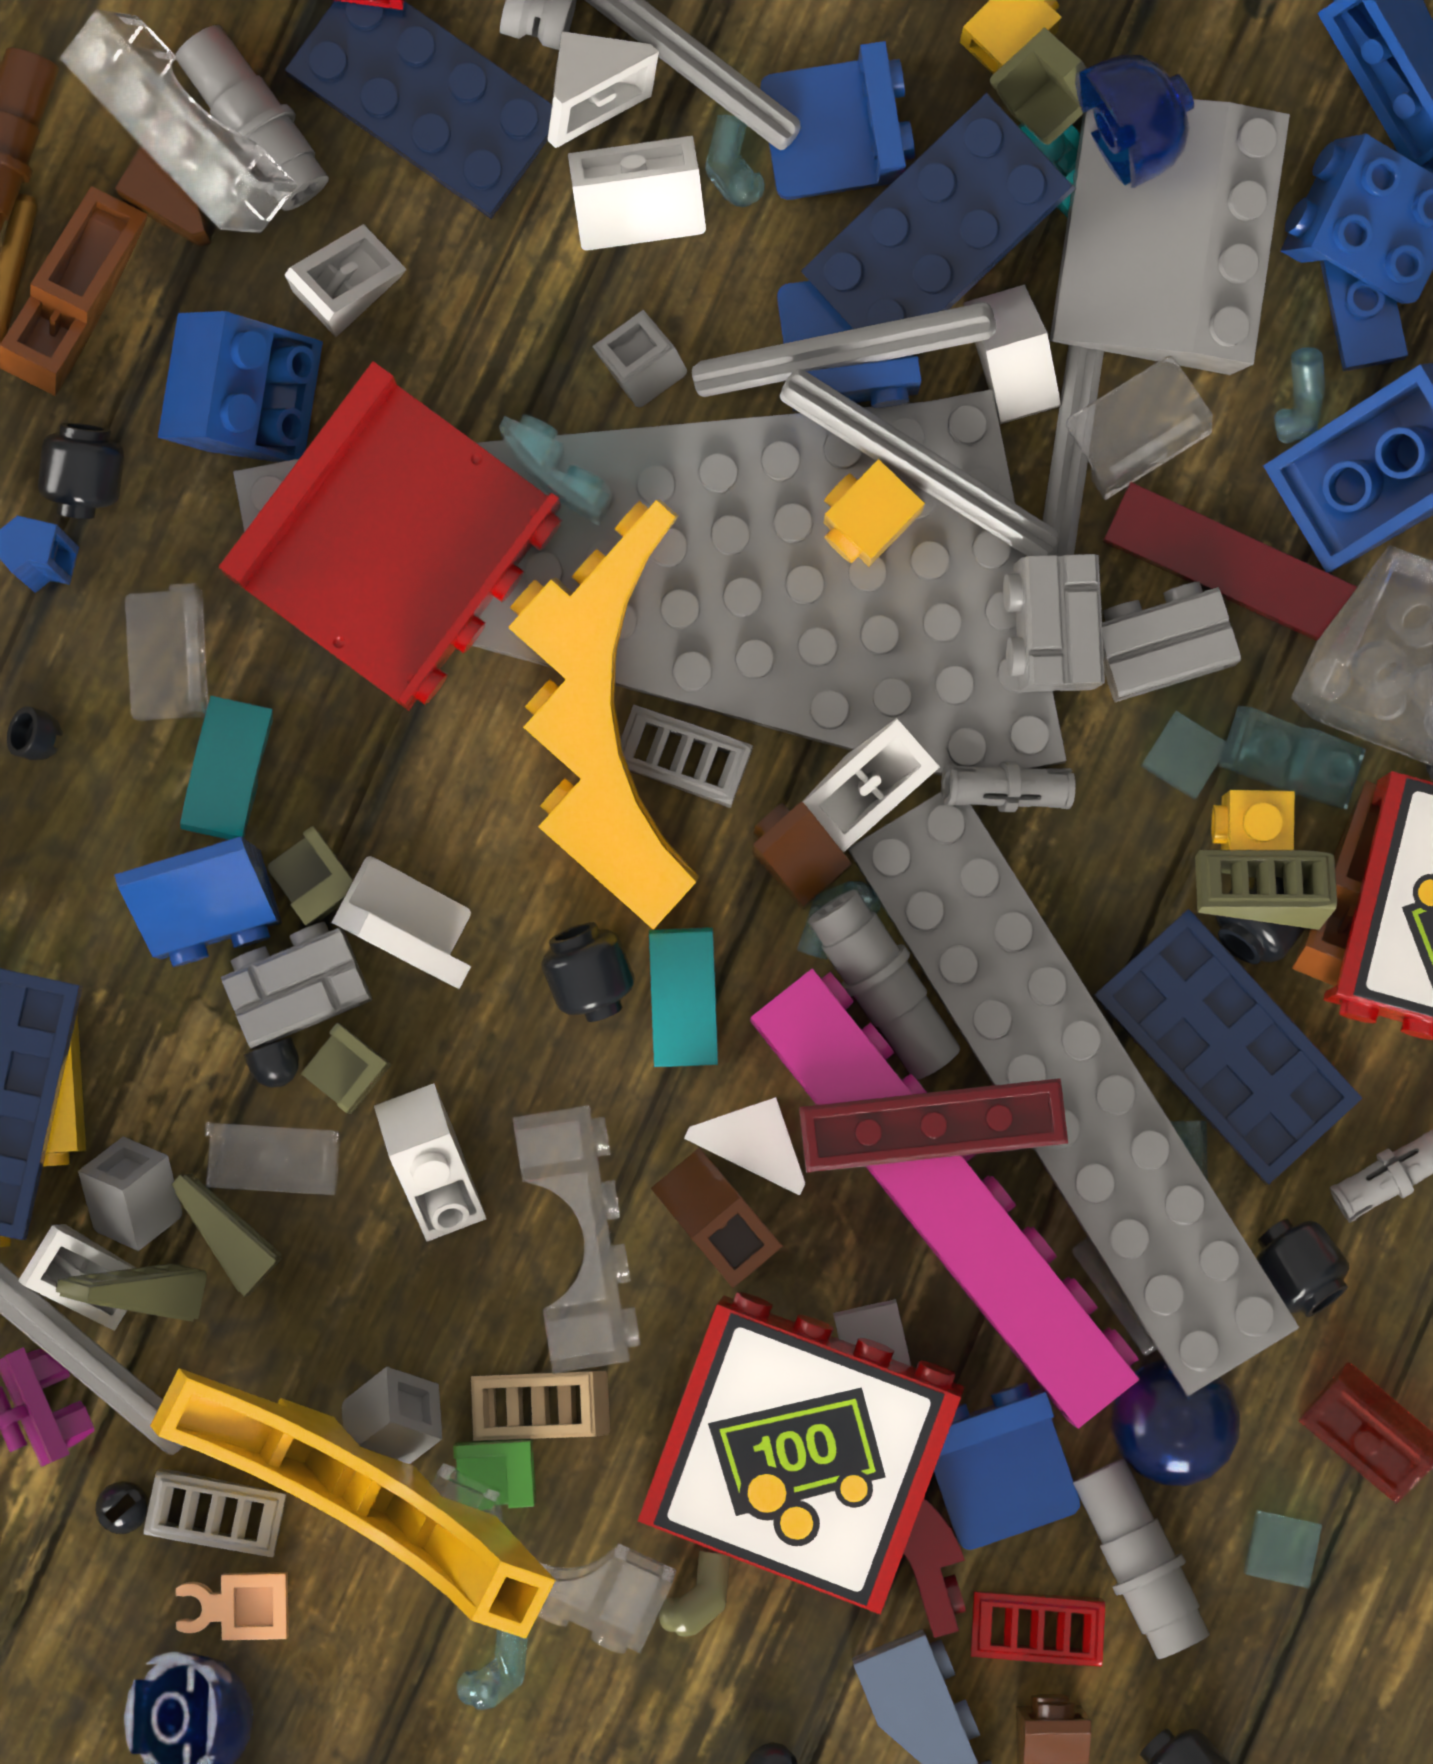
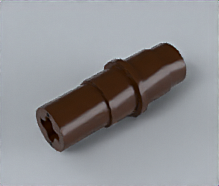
M12 47L6 49L0 65V233L4 222L9 220L21 184L28 183L33 170L28 164L40 134L38 127L60 69L55 63L38 54Z

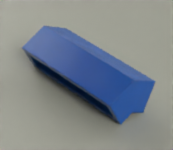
M17 515L0 529L1 561L11 573L32 591L38 592L50 581L70 585L79 546L58 525Z

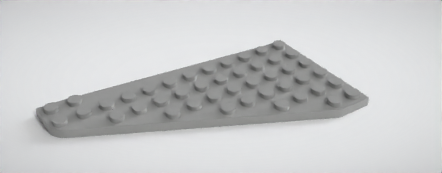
M992 389L939 400L905 403L885 408L863 407L1015 504ZM802 413L477 443L549 496L552 492L559 497L561 508L556 516L563 521L556 534L542 551L532 546L518 564V567L525 571V573L504 602H500L494 597L479 618L486 622V626L472 646L553 668L508 628L518 617L510 609V606L535 579L544 587L550 579L556 577L574 593L580 584L572 578V575L596 549L607 556L623 538L614 528L640 500L649 508L655 500L661 499L678 515V518L649 556L628 602L617 647L615 686L850 751L857 748L897 718L940 766L933 773L942 776L944 767L948 764L968 767H999L1001 762L1007 761L1017 762L1019 768L1038 769L1063 764L1067 761L1053 691L1019 692V676H1009L1007 670V641L1009 637H1017L1016 612H1006L1004 606L1005 574H1014L1013 565L1022 557H1026V555L893 472L925 503L923 511L870 567L859 557L853 563H849L824 537L830 531L823 523L824 516L831 508L824 502V499L846 475L851 473L858 480L876 460ZM299 459L233 471L244 532Z

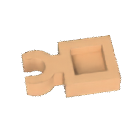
M288 1572L223 1573L221 1575V1592H212L209 1587L199 1582H186L176 1588V1596H194L200 1601L202 1606V1612L198 1618L179 1619L176 1622V1630L180 1632L196 1633L203 1630L211 1622H221L222 1640L287 1639L289 1637Z

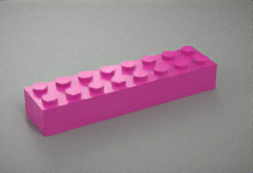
M813 969L809 970L750 1019L755 1029L816 1105L927 1093L912 1074L907 1075L901 1080L886 1062V1059L892 1056L894 1051L871 1023L861 1030L847 1013L846 1009L854 1001L831 972L820 979ZM976 1154L865 1166L1069 1423L1079 1429L1140 1380L1130 1368L1139 1359L1115 1329L1111 1330L1110 1327L1102 1332L1089 1315L1098 1309L1090 1296L1074 1278L1071 1279L1068 1276L1061 1281L1048 1265L1057 1256L1034 1227L1030 1228L1027 1226L1021 1231L1008 1215V1212L1016 1207L1008 1193L993 1176H987L981 1181L967 1162Z

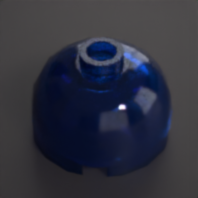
M1120 55L1101 61L1076 73L1075 86L1082 113L1093 109L1095 122L1098 127L1097 130L1091 132V135L1108 167L1122 184L1127 185L1131 183V188H1135L1159 176L1176 163L1185 150L1190 127L1186 112L1194 109L1192 94L1186 82L1179 74L1169 77L1161 65L1142 55Z
M1163 1358L1142 1365L1134 1372L1140 1380L1117 1397L1112 1405L1111 1431L1119 1454L1126 1459L1127 1463L1138 1474L1160 1485L1189 1486L1211 1478L1230 1460L1240 1436L1241 1413L1232 1389L1219 1377L1187 1397Z
M173 1651L155 1656L147 1664L156 1665L149 1670L145 1679L134 1680L128 1693L125 1708L126 1742L131 1754H141L144 1764H234L240 1759L249 1742L253 1723L251 1698L244 1681L223 1661L193 1652Z

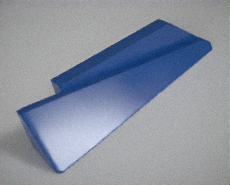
M1333 0V3L1317 14L1398 153L1433 173V20L1424 1Z

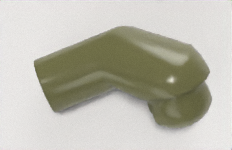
M699 1550L696 1586L681 1598H667L661 1604L659 1621L666 1631L676 1632L681 1637L696 1635L724 1611L727 1600L729 1556L713 1550Z

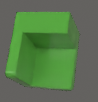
M533 1439L456 1442L453 1445V1456L457 1464L459 1503L470 1507L508 1504V1508L535 1506L536 1488Z

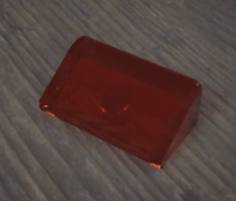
M1350 1362L1346 1363L1336 1373L1298 1420L1395 1504L1433 1469V1432Z

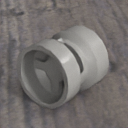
M506 0L501 17L500 34L518 39L527 34L537 37L543 46L559 50L562 31L569 32L577 0Z

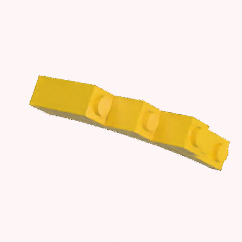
M661 499L655 500L649 508L640 500L614 528L623 538L607 556L596 549L572 575V578L580 584L574 593L556 577L550 579L544 587L535 579L510 606V609L518 617L508 627L566 679L560 686L549 679L525 706L534 716L523 728L580 778L575 786L564 778L544 800L540 807L549 815L538 827L653 930L699 878V875L664 838L639 797L622 750L615 706L616 654L628 602L649 556L678 518V515Z
M179 1368L150 1425L159 1437L199 1451L252 1474L351 1527L418 1572L445 1594L474 1622L526 1639L556 1581L496 1515L442 1497L415 1466L360 1447L333 1416L280 1398L278 1403Z

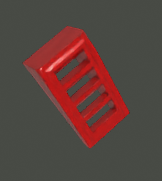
M973 1591L970 1656L1102 1667L1105 1601L1102 1598ZM993 1607L1005 1608L1003 1644L991 1643ZM1019 1609L1031 1610L1029 1645H1017ZM1045 1611L1057 1612L1056 1647L1044 1646ZM1072 1613L1084 1614L1082 1648H1070Z

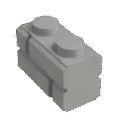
M1099 555L1022 557L1013 565L1014 574H1005L1003 584L1006 612H1016L1017 637H1009L1006 648L1009 676H1019V692L1082 691L1098 688L1105 683Z
M1200 581L1193 582L1164 592L1165 604L1142 610L1139 600H1134L1103 611L1105 622H1102L1104 673L1114 702L1236 666L1241 661V654L1219 587L1203 592Z
M321 922L290 935L293 947L270 956L266 946L230 961L234 972L222 976L221 979L251 1049H258L373 1000L348 938L342 928L339 927L329 931L326 923Z

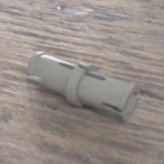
M1007 761L1001 762L999 767H968L948 764L944 767L942 773L941 794L946 806H997L1000 812H1016L1018 807L1030 806L1070 809L1075 798V776L1071 768H1019L1017 762Z
M1433 1129L1394 1152L1389 1148L1376 1155L1378 1161L1342 1182L1329 1187L1333 1199L1349 1223H1352L1356 1218L1396 1195L1405 1198L1412 1194L1415 1184L1433 1174Z

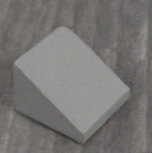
M644 310L592 346L629 399L638 408L650 402L687 374V369L673 344Z
M896 1299L833 1313L839 1339L856 1345L858 1338L879 1342L894 1350L892 1359L911 1366Z

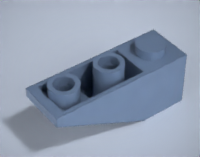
M920 1629L852 1658L854 1668L878 1726L921 1764H978L969 1740L980 1736V1733L966 1699L953 1704L944 1680L955 1676V1672L941 1639L929 1643L923 1629ZM988 1760V1761H985V1762L980 1763V1764H992V1763H991V1760Z

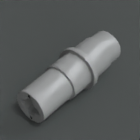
M213 25L189 38L179 48L175 59L210 107V114L229 139L228 150L236 159H243L263 189L269 190L284 211L295 209L316 196L328 183L329 177L316 160L314 150L295 125L296 114L287 104H280L263 78L259 75L257 76L223 27Z
M850 890L837 896L818 909L809 918L808 923L822 942L821 948L843 979L841 985L850 997L854 996L872 1025L880 1029L909 1074H912L916 1079H922L941 1069L959 1053L961 1047L926 996V988L907 961L910 955L905 945H896L877 914L869 910L857 890Z
M1122 1458L1074 1481L1073 1484L1102 1543L1100 1548L1117 1581L1112 1588L1116 1596L1123 1594L1141 1633L1146 1634L1157 1659L1173 1655L1208 1637L1210 1633L1198 1610L1200 1605L1181 1568L1186 1561L1182 1553L1175 1555L1158 1518L1154 1519L1126 1459Z

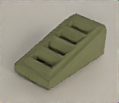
M1199 850L1195 856L1198 913L1320 930L1336 909L1335 859L1332 853L1305 850ZM1221 873L1231 874L1232 894H1222ZM1249 877L1256 878L1257 894H1249ZM1276 877L1283 878L1284 894H1276Z
M193 1174L179 1175L172 1183L177 1197L237 1291L241 1292L244 1297L251 1295L283 1259L280 1257L282 1254Z
M170 1263L58 1279L56 1292L60 1293L59 1296L88 1304L193 1322L194 1319L199 1318L207 1274L205 1270Z

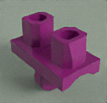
M23 1347L0 1359V1374L15 1408H11L4 1389L0 1386V1431L9 1452L27 1445L17 1422L20 1420L41 1467L70 1455L68 1448L76 1445L95 1431L86 1407L81 1400L52 1413L42 1389L69 1378L70 1374L66 1368L46 1351L38 1349L26 1353Z

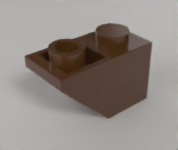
M802 801L791 811L782 802L754 827V834L758 840L753 844L752 854L802 910L851 867L852 863Z
M700 1147L651 1187L655 1195L732 1288L737 1286L783 1247Z
M1032 1695L1031 1706H1016L1017 1764H1089L1091 1719L1081 1705H1075V1703L1070 1702L1069 1695Z

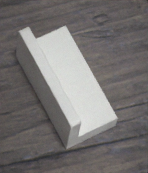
M693 136L568 153L580 242L583 250L699 235L706 231L700 175Z
M371 856L366 857L331 923L460 989L471 968L468 964L450 955L471 915L470 909Z

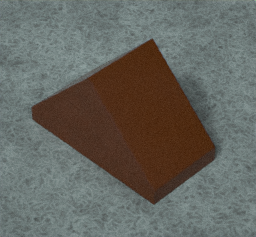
M174 109L162 111L115 189L123 202L147 213L148 217L197 246L211 244L182 124Z

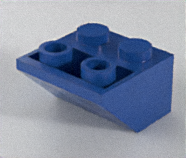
M227 311L178 313L158 438L207 452L278 463L300 459L306 450L323 341Z

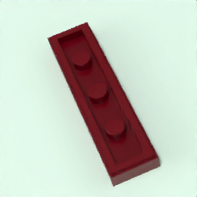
M1132 482L1128 485L1102 541L1190 583L1200 581L1201 587L1205 590L1219 587L1223 598L1330 648L1336 645L1362 589Z
M1061 1078L799 1107L806 1173L1068 1144Z

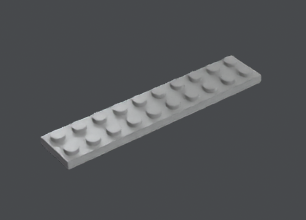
M940 792L849 847L848 852L992 1084L1003 1085L1061 1078L1068 1144L1033 1147V1150L1188 1397L1296 1331L1299 1326L972 806H946Z

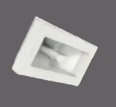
M562 31L555 74L548 141L557 148L651 97L659 51L647 43Z
M363 224L291 266L286 272L285 277L292 292L337 337L403 275L406 268Z
M1025 285L964 302V306L983 302L988 303L994 313L996 333L988 340L975 342L989 390L992 389L999 423H1007L1060 407L1061 401L1048 334Z
M896 718L845 755L802 802L809 808L839 848L845 852L940 766Z
M776 1097L690 1126L684 1139L797 1195L801 1194L805 1186V1181Z
M66 1224L52 1225L18 1281L24 1286L115 1331L127 1310L88 1304L59 1296L60 1293L56 1292L58 1279L136 1267Z

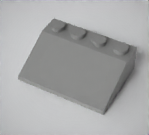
M1102 92L1103 96L1083 113L1073 186L1076 189L1071 193L1050 341L1232 375L1253 365L1290 114L1231 102Z

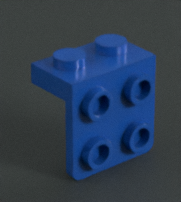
M886 41L860 45L857 61L774 73L762 79L760 89L795 115L801 123L799 134L786 149L779 150L769 143L776 191L781 198L793 200L892 184L905 171V160L915 159L910 121L899 122L895 98L905 97L900 59H888Z
M1368 134L1335 139L1334 142L1329 143L1321 151L1315 161L1312 173L1316 179L1307 197L1295 205L1287 218L1285 231L1289 234L1280 251L1300 263L1327 260L1401 304L1413 303L1420 297L1433 270V173Z
M810 281L788 283L779 289L777 302L783 344L853 329ZM913 355L899 357L894 360L806 371L855 403L871 401V407L885 408L908 403L910 395H918L921 385L918 356L914 357Z
M1027 1382L991 1394L994 1405L969 1413L965 1403L958 1405L934 1469V1474L956 1538L964 1549L973 1550L1074 1515L1080 1508V1499L1073 1484V1479L1052 1421L1054 1414L1048 1396L1041 1388L1030 1392Z

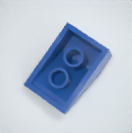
M1433 363L1418 365L1263 465L1325 572H1334L1433 516Z
M237 837L114 874L118 889L152 957L160 960L170 957L172 967L209 957L207 946L231 939L233 948H240L271 938L268 927L282 923L261 850L243 837Z

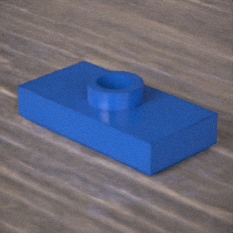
M1327 260L1320 261L1343 372L1405 360L1408 352L1397 301Z

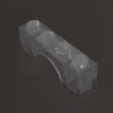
M96 9L60 57L220 230L261 233L298 186L256 141L240 135L219 122L189 96L176 79L172 70V64L177 57L139 16Z
M589 1105L513 1117L522 1182L544 1187L560 1196L575 1213L584 1236V1258L577 1279L561 1298L543 1309L552 1372L555 1374L629 1362L631 1359L629 1347L640 1346L641 1342L635 1307L623 1309L619 1283L631 1282L625 1243L613 1245L609 1220L621 1218L615 1180L603 1182L599 1156L611 1155L605 1117L592 1118L591 1106Z
M446 1463L442 1464L432 1482V1486L442 1497L496 1515L505 1525L502 1515L501 1489ZM619 1543L600 1559L581 1567L558 1568L540 1563L556 1581L538 1616L559 1626H567L568 1622L571 1621L593 1631L590 1636L591 1639L611 1651L626 1653L627 1648L641 1653L672 1586L676 1569Z

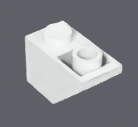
M430 1084L374 1105L389 1158L426 1241L486 1220L484 1209L455 1131L435 1084Z

